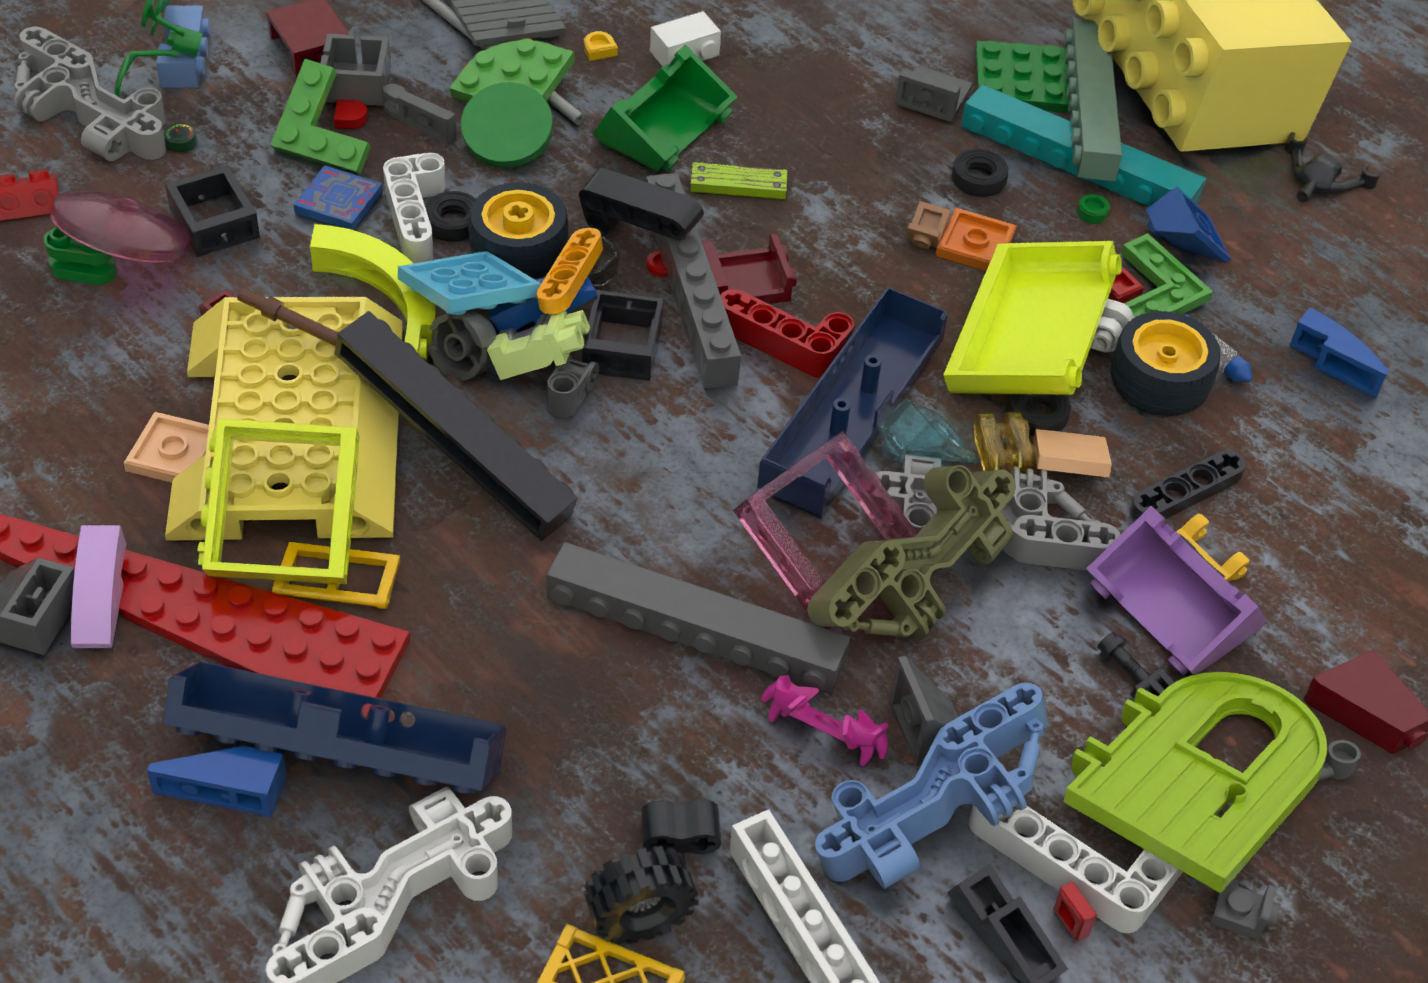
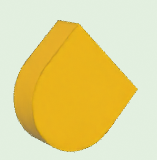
M597 31L588 34L584 38V52L589 61L618 56V47L611 35Z

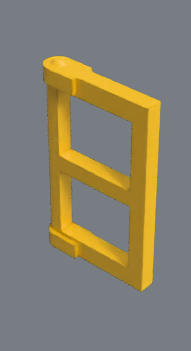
M289 542L281 566L295 567L298 556L329 560L330 547ZM350 549V563L385 567L377 595L339 590L340 584H328L326 589L289 584L290 581L279 580L274 581L272 592L284 596L387 609L400 565V555Z

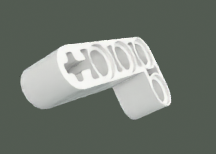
M423 153L389 159L383 165L385 194L402 253L413 264L432 261V228L422 198L435 196L436 194L443 193L446 189L444 159L436 153Z

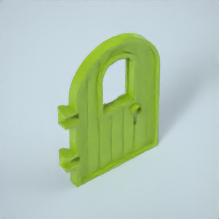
M1230 672L1195 674L1171 684L1158 697L1140 687L1136 691L1134 702L1128 699L1124 703L1121 718L1127 728L1109 746L1090 736L1086 740L1084 752L1079 749L1074 752L1071 770L1077 777L1066 787L1063 802L1221 893L1317 783L1327 754L1326 736L1317 717L1300 699L1271 682L1253 676ZM1233 714H1246L1264 721L1272 729L1275 740L1264 749L1243 773L1227 765L1225 762L1213 758L1209 753L1196 748L1223 718ZM1227 803H1233L1221 818L1216 816L1221 810L1224 812Z

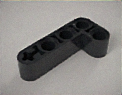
M605 168L598 169L579 192L580 203L588 226L599 230L601 235H608L620 220L681 241L688 236L704 215L702 206L689 196Z

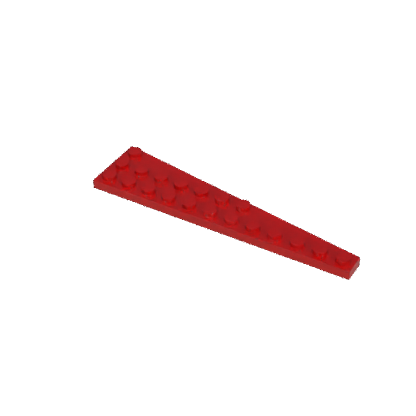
M0 514L1 561L19 568L36 558H41L73 567L75 571L79 536ZM125 550L121 570L124 584L119 612L123 614V618L200 655L215 659L226 667L381 699L410 642L409 631L222 577L208 576L201 571ZM365 704L362 707L364 717L368 718L369 709L372 704Z

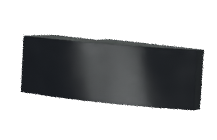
M991 864L947 892L979 938L1022 983H1049L1068 970L1021 896L1016 899L1012 898Z

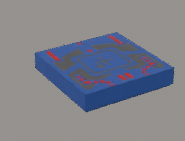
M324 166L293 204L294 213L336 227L355 230L383 193V185L370 179Z

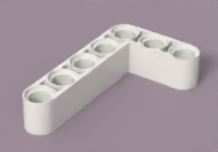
M972 805L969 826L975 835L1058 891L1060 887L1073 881L1096 912V917L1122 933L1136 932L1141 928L1183 873V871L1145 849L1126 872L1028 806L1022 811L1013 807V814L1006 818L1002 814L999 815L1000 823L992 826L981 812ZM1054 857L1061 858L1063 861L1057 860ZM1146 876L1152 877V878H1154L1155 880H1151V879L1147 878ZM1088 880L1095 881V882H1097L1098 884H1093V883L1089 882ZM1124 904L1131 905L1133 908L1126 907Z

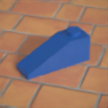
M247 746L151 763L147 769L152 792L155 794L269 817L273 814L287 778L283 753L261 751Z

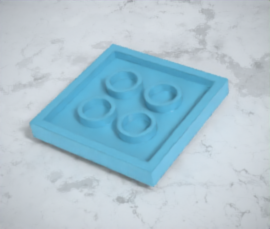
M488 251L398 266V280L451 315H462L467 310L475 308L493 309L497 307V304L507 302L514 304L524 303L528 298L537 297L536 293L541 285L538 281Z

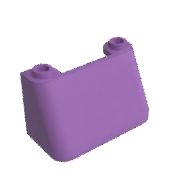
M1150 506L1086 568L1094 577L1090 584L1104 599L1111 594L1172 654L1167 660L1183 676L1188 672L1192 675L1199 674L1257 633L1267 623V620L1260 608L1246 594L1242 596L1241 592L1235 586L1228 583L1193 550L1177 531H1174L1168 524H1165V518Z

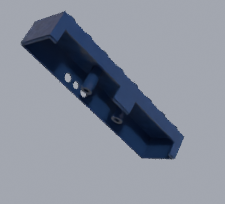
M887 287L760 460L757 488L822 517L942 343L949 312Z
M201 661L169 678L163 724L175 726L176 731L181 734L199 735L201 732L215 735V740L223 743H239L240 740L255 743L254 747L261 751L275 752L279 748L294 751L295 757L304 760H316L318 757L332 759L333 764L338 767L357 768L358 765L373 768V773L380 776L394 777L398 773L413 776V781L419 784L436 785L437 782L453 785V790L467 794L477 793V790L482 791L500 772L507 727L501 723ZM365 704H372L369 709L368 718L364 717L362 707ZM391 709L395 714V718L393 721L388 722ZM410 712L414 715L415 723L413 726L407 727L401 723L402 713Z

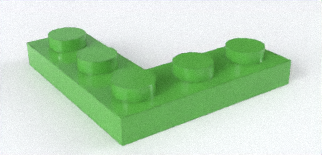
M305 59L270 145L274 150L360 176L371 149L370 144L366 141L316 127L337 72L333 67Z
M1148 233L1123 244L1121 255L1158 287L1124 303L1131 309L1134 318L1140 316V314L1152 311L1184 314L1211 300L1213 291Z

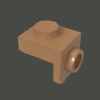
M920 201L913 221L907 227L908 240L919 248L929 249L933 247L937 249L951 216V210Z

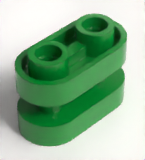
M58 226L45 234L43 241L46 253L49 256L48 261L51 273L56 278L94 285L107 284L116 278L118 270L115 258L113 257L112 242L105 233Z

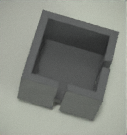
M327 34L323 50L324 55H322L320 64L333 67L337 74L325 103L336 104L337 99L357 100L367 106H384L383 87L388 84L391 71L389 37L361 36L363 64H358L355 35Z

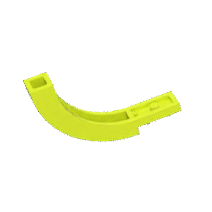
M314 224L310 244L313 272L335 273L352 277L372 285L387 295L397 305L406 320L405 342L411 344L417 351V354L424 360H427L428 346L432 345V331H429V327L436 319L435 303L429 302L427 298L411 290L409 286L398 280V266L413 263L394 247L367 234L336 226Z

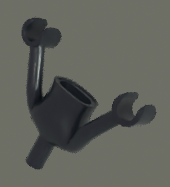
M1295 132L1290 133L1285 150L1288 154L1292 155L1293 175L1303 184V187L1297 193V198L1300 201H1308L1315 191L1325 194H1338L1360 186L1365 189L1376 187L1381 171H1378L1377 174H1369L1367 172L1368 165L1363 166L1360 177L1342 183L1335 182L1336 178L1342 173V166L1336 159L1328 155L1316 154L1303 166L1302 154L1308 139L1305 137L1303 141H1296L1294 139Z

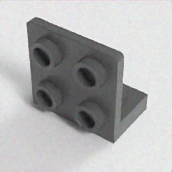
M916 66L913 71L903 68L898 78L895 104L952 122L969 94L972 83L921 66Z

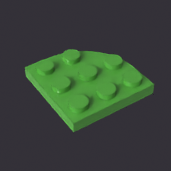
M528 38L493 46L477 53L465 66L449 88L451 97L469 102L476 93L488 86L513 82L535 89L547 101L574 63V51L533 41Z

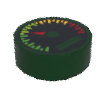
M175 123L168 126L164 131L166 146L172 151L185 152L192 149L197 143L195 128L190 124Z

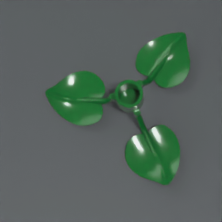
M146 0L141 20V27L146 28L148 18L151 19L152 36H154L157 24L169 29L170 32L166 45L171 46L172 49L130 51L125 56L115 82L116 96L121 98L120 90L124 75L137 57L172 56L178 58L180 52L196 58L203 33L181 26L177 27L162 18L163 10L173 0H156L155 8H153L154 0Z

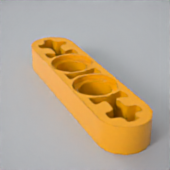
M583 228L571 235L537 290L536 294L541 312L545 314H558L569 308L603 251L602 237L599 230Z

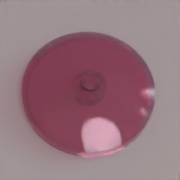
M68 191L59 194L55 198L51 210L52 221L69 237L95 250L128 260L147 263L178 261L185 256L190 241L189 234L185 228L170 216L144 203L119 195L95 191Z

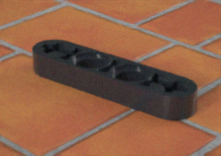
M1219 451L1138 491L1133 497L1130 515L1136 521L1150 506H1154V509L1167 519L1237 484L1244 473L1246 460L1236 451ZM1193 477H1205L1211 484L1201 485ZM1166 490H1177L1181 492L1184 497H1170L1166 493Z

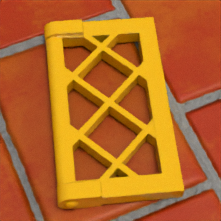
M567 924L537 983H556L554 981L558 973L571 970L576 983H582L576 967L598 959L606 978L593 983H617L637 975L641 983H648L644 975L645 972L668 979L666 983H683L686 972L612 942L602 940V938ZM574 942L595 950L593 953L572 959L569 951ZM611 956L631 964L635 968L612 975L605 957Z

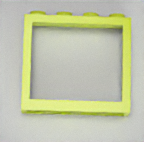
M218 418L217 430H212V436L209 438V451L214 452L213 467H207L205 474V488L210 490L209 504H203L201 512V526L206 527L205 542H199L197 550L199 552L198 565H202V570L208 576L347 585L360 435L357 428ZM234 439L340 446L328 569L221 562Z

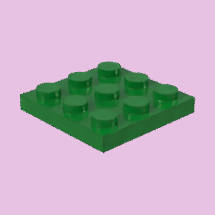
M976 41L975 66L977 90L981 85H985L1044 111L1068 113L1069 95H1067L1068 79H1066L1065 47Z

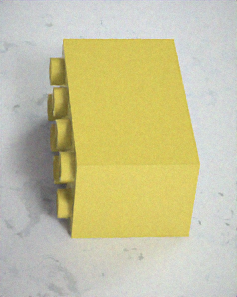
M1073 0L1076 13L1079 16H1083L1086 20H1094L1099 26L1098 40L1101 48L1105 52H1112V58L1123 71L1128 86L1138 92L1151 110L1156 125L1164 128L1180 152L1287 143L1291 132H1295L1294 139L1296 141H1303L1311 129L1352 42L1318 0Z

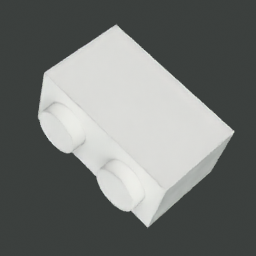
M702 11L651 27L650 52L662 66L670 64L675 57L674 54L685 44L702 61L719 56L721 31Z

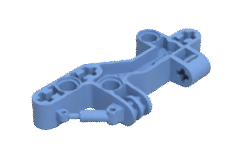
M1032 683L1017 684L945 724L936 735L915 778L878 800L873 797L867 787L860 781L847 780L837 785L832 792L831 799L839 822L823 830L815 840V848L825 876L835 882H844L869 869L878 883L885 889L921 868L918 856L911 844L945 826L958 806L962 804L974 805L992 826L1000 823L999 815L1002 814L1006 818L1013 814V807L1020 811L1025 809L1027 803L1024 795L1033 788L1032 778L1040 751V745L1037 742L1044 735V730L1048 725V716L1041 689ZM1024 743L1018 768L1007 772L997 757Z

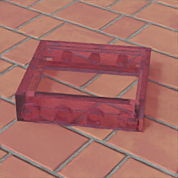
M843 431L748 497L733 510L807 613L810 599L825 582L765 502L770 497L827 458L885 539L914 537L919 533L907 520L901 506L891 498L882 486L879 476L869 468L860 456L856 445H852Z

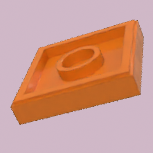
M955 208L937 246L935 256L987 271L997 244L1011 243L1017 225Z

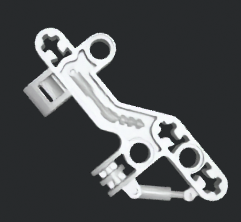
M444 787L409 806L410 816L419 833L384 851L370 872L359 874L353 871L335 846L328 848L329 856L325 858L321 854L315 856L314 864L309 865L306 861L300 863L299 869L302 877L290 887L291 895L279 927V933L282 935L279 943L273 946V956L267 962L266 974L268 983H337L372 964L384 955L411 899L449 877L453 878L467 898L474 901L490 898L498 888L497 858L494 853L509 844L512 838V813L509 803L503 798L489 796L464 808L451 789ZM477 871L485 872V874L480 876L472 875V873ZM316 901L330 924L287 947L290 937L296 934L305 905ZM343 901H353L351 904L346 906L338 905L340 902ZM324 954H335L333 958L327 960L320 959V957Z

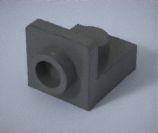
M1229 883L1221 893L1218 892L1210 923L1259 941L1265 927L1273 928L1276 923L1281 904L1274 902L1277 887L1269 884L1264 895Z

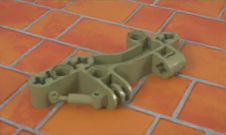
M962 465L936 467L929 470L925 475L924 489L939 511L914 537L867 541L859 545L810 599L808 604L810 620L820 627H843L847 632H855L860 629L864 630L866 634L908 637L911 634L920 639L925 638L929 633L928 628H933L937 623V619L943 618L946 614L944 604L930 583L932 572L935 569L952 566L965 550L977 561L983 564H990L1012 540L1014 536L1013 530L1001 512L1015 494L1016 485L1012 474L1003 469L980 471L972 474ZM877 596L880 597L895 617L893 620L866 619L865 622L857 620Z

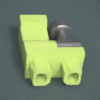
M566 310L558 314L546 315L544 313L532 328L519 333L513 328L500 331L487 351L500 380L547 367L553 361L556 366L566 364L570 352L583 348V335L589 332L590 325L583 310L567 314Z

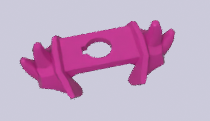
M789 675L779 676L777 681L769 685L761 697L762 702H766L774 697L769 710L768 720L770 722H775L780 714L783 717L790 715L844 741L848 749L853 750L860 747L861 756L859 764L862 767L871 760L875 748H877L879 758L881 760L885 759L888 752V739L886 735L888 724L886 722L877 725L862 709L858 710V721L849 715H845L844 722L812 708L808 702L819 692V689L796 686L791 683Z

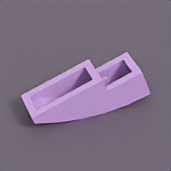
M81 525L72 595V648H112L124 584L121 570L126 541L120 525Z

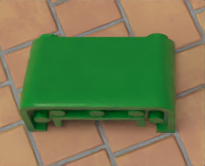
M686 44L674 54L675 57L670 64L664 65L655 77L629 99H620L611 106L592 133L601 144L656 172L662 169L668 172L680 160L678 155L716 121L722 124L733 113V109L730 106L738 98Z

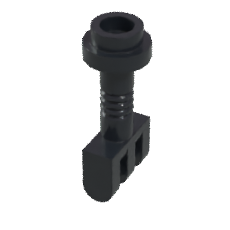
M1111 632L1097 646L1101 651L1100 656L1105 662L1113 658L1136 681L1138 685L1134 687L1130 694L1134 699L1136 691L1140 687L1158 697L1167 687L1175 683L1162 668L1150 675L1124 649L1127 640L1122 635L1117 636L1114 632Z

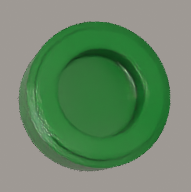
M1085 195L1079 200L1077 215L1081 220L1090 224L1103 223L1108 218L1110 203L1100 195Z

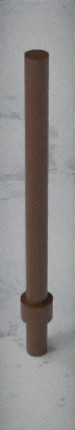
M244 287L240 290L237 300L261 311V316L274 322L278 319L336 346L337 331L284 307V302L270 296L267 299Z

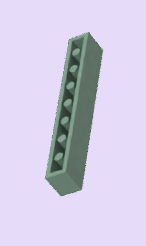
M1073 18L1071 30L1066 29L1064 36V47H1066L1065 63H1068L1066 79H1069L1067 95H1070L1068 112H1071L1070 121L1071 128H1073L1071 135V146L1074 147L1072 164L1077 165L1078 178L1116 181L1122 151L1112 52H1105L1101 48L1098 40L1099 26L1094 20Z

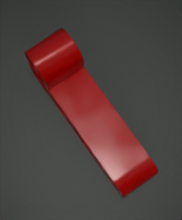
M730 289L720 295L736 339L816 378L822 377L853 334L854 321L849 315L842 312L830 313L815 327L743 291Z

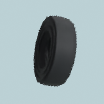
M979 148L969 149L960 153L955 158L952 179L954 184L965 193L980 197L992 196L1001 192L1005 187L1009 167L1006 161L995 152ZM980 168L989 171L992 175L980 177L971 174L969 170Z
M446 191L436 194L429 199L425 208L432 228V235L445 241L468 239L469 215L471 206L476 198L460 191ZM450 211H458L466 215L463 219L457 221H449L441 217L442 214Z
M1011 394L1007 407L1011 423L1018 430L1032 436L1035 435V429L1060 432L1067 425L1071 411L1067 395ZM1031 402L1043 403L1051 408L1052 413L1044 416L1036 415L1028 411L1026 405Z

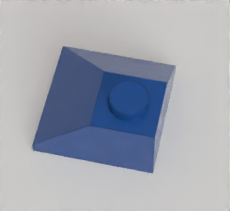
M1175 187L1146 208L1151 219L1148 226L1158 239L1164 237L1173 246L1225 263L1231 260L1210 216L1180 188Z

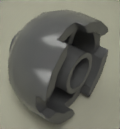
M467 310L462 315L446 313L437 317L430 325L429 331H432V345L428 346V350L434 364L446 376L452 374L457 378H461V381H465L483 373L492 364L487 349L494 342L497 334L491 322L482 314L473 310Z

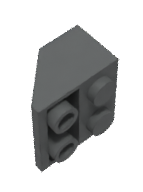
M36 558L9 573L0 586L1 643L42 655L46 653L72 612L75 572L73 567Z

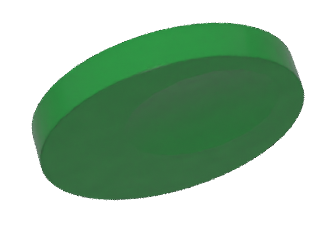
M505 82L488 86L469 100L462 113L461 130L464 142L475 158L488 165L513 168L533 161L544 152L552 138L553 119L547 101L539 92L524 84Z

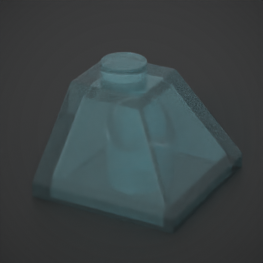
M907 398L901 402L878 428L887 439L884 445L898 457L902 454L941 458V462L977 464L981 460L939 413Z

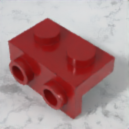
M36 170L29 172V177L15 179L14 174L0 175V221L60 213L62 207L58 192L59 182L57 173L49 174L48 170Z

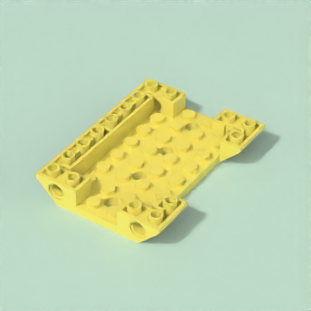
M237 297L223 298L193 324L187 375L188 377H215L206 454L172 480L165 532L166 541L205 540L206 527L201 526V512L203 504H209L210 490L205 488V474L207 467H213L214 452L209 451V438L212 436V430H217L218 418L356 427L360 435L351 538L393 537L399 412L334 354L335 346L299 329H288L289 324L278 319L274 322L261 316V311L238 301ZM273 297L284 302V307L337 332H340L367 311H370L378 319L384 320L390 326L392 332L401 340L403 337V321L367 297ZM286 375L297 376L293 380H282ZM234 439L223 540H242L244 520L315 519L318 538H331L340 446ZM276 483H285L288 485L286 488L281 490L271 489V487Z

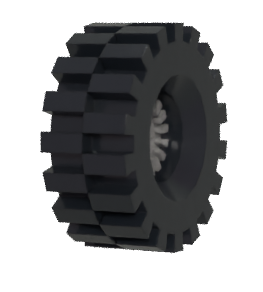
M654 847L651 852H647L646 848L636 849V854L628 856V853L619 855V861L613 863L610 860L603 864L604 870H596L591 875L592 881H587L584 886L586 890L584 891V897L598 936L601 935L602 940L608 942L612 939L615 944H621L625 939L628 940L629 944L637 943L639 938L645 937L646 940L655 938L654 934L660 931L665 934L672 930L670 926L673 924L681 925L685 922L684 915H692L695 911L694 906L699 903V895L684 855L681 852L677 854L673 848H668L665 852L662 847Z

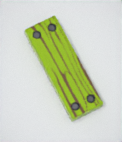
M693 162L690 192L785 199L787 170Z

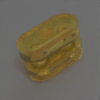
M1004 412L1001 423H996L992 413L976 414L974 438L983 471L1004 469V463H1009L1011 471L1014 466H1018L1020 473H1026L1027 469H1031V466L1036 465V446L1030 444L1028 420L1026 418L1023 419L1020 412Z

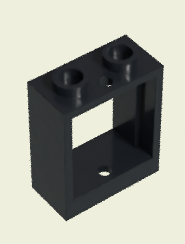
M228 165L165 184L169 208L197 257L260 238L257 213ZM228 194L237 207V210L198 222L195 221L188 209L189 206Z
M596 290L598 296L594 297L588 322L590 330L585 334L582 362L588 364L591 362L598 363L599 374L651 380L663 321L664 299ZM602 322L650 327L647 345L599 340Z

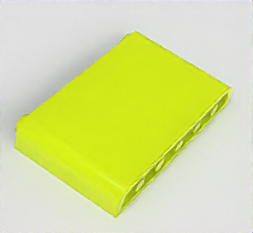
M1113 241L997 244L943 374L948 391L952 394H1074L1076 388L1081 386L1082 370L1115 277L1121 273V256L1116 254Z

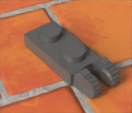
M394 83L384 85L383 97L388 99L384 103V111L387 115L390 114L391 117L447 145L457 139L454 113L405 91L403 86H398Z

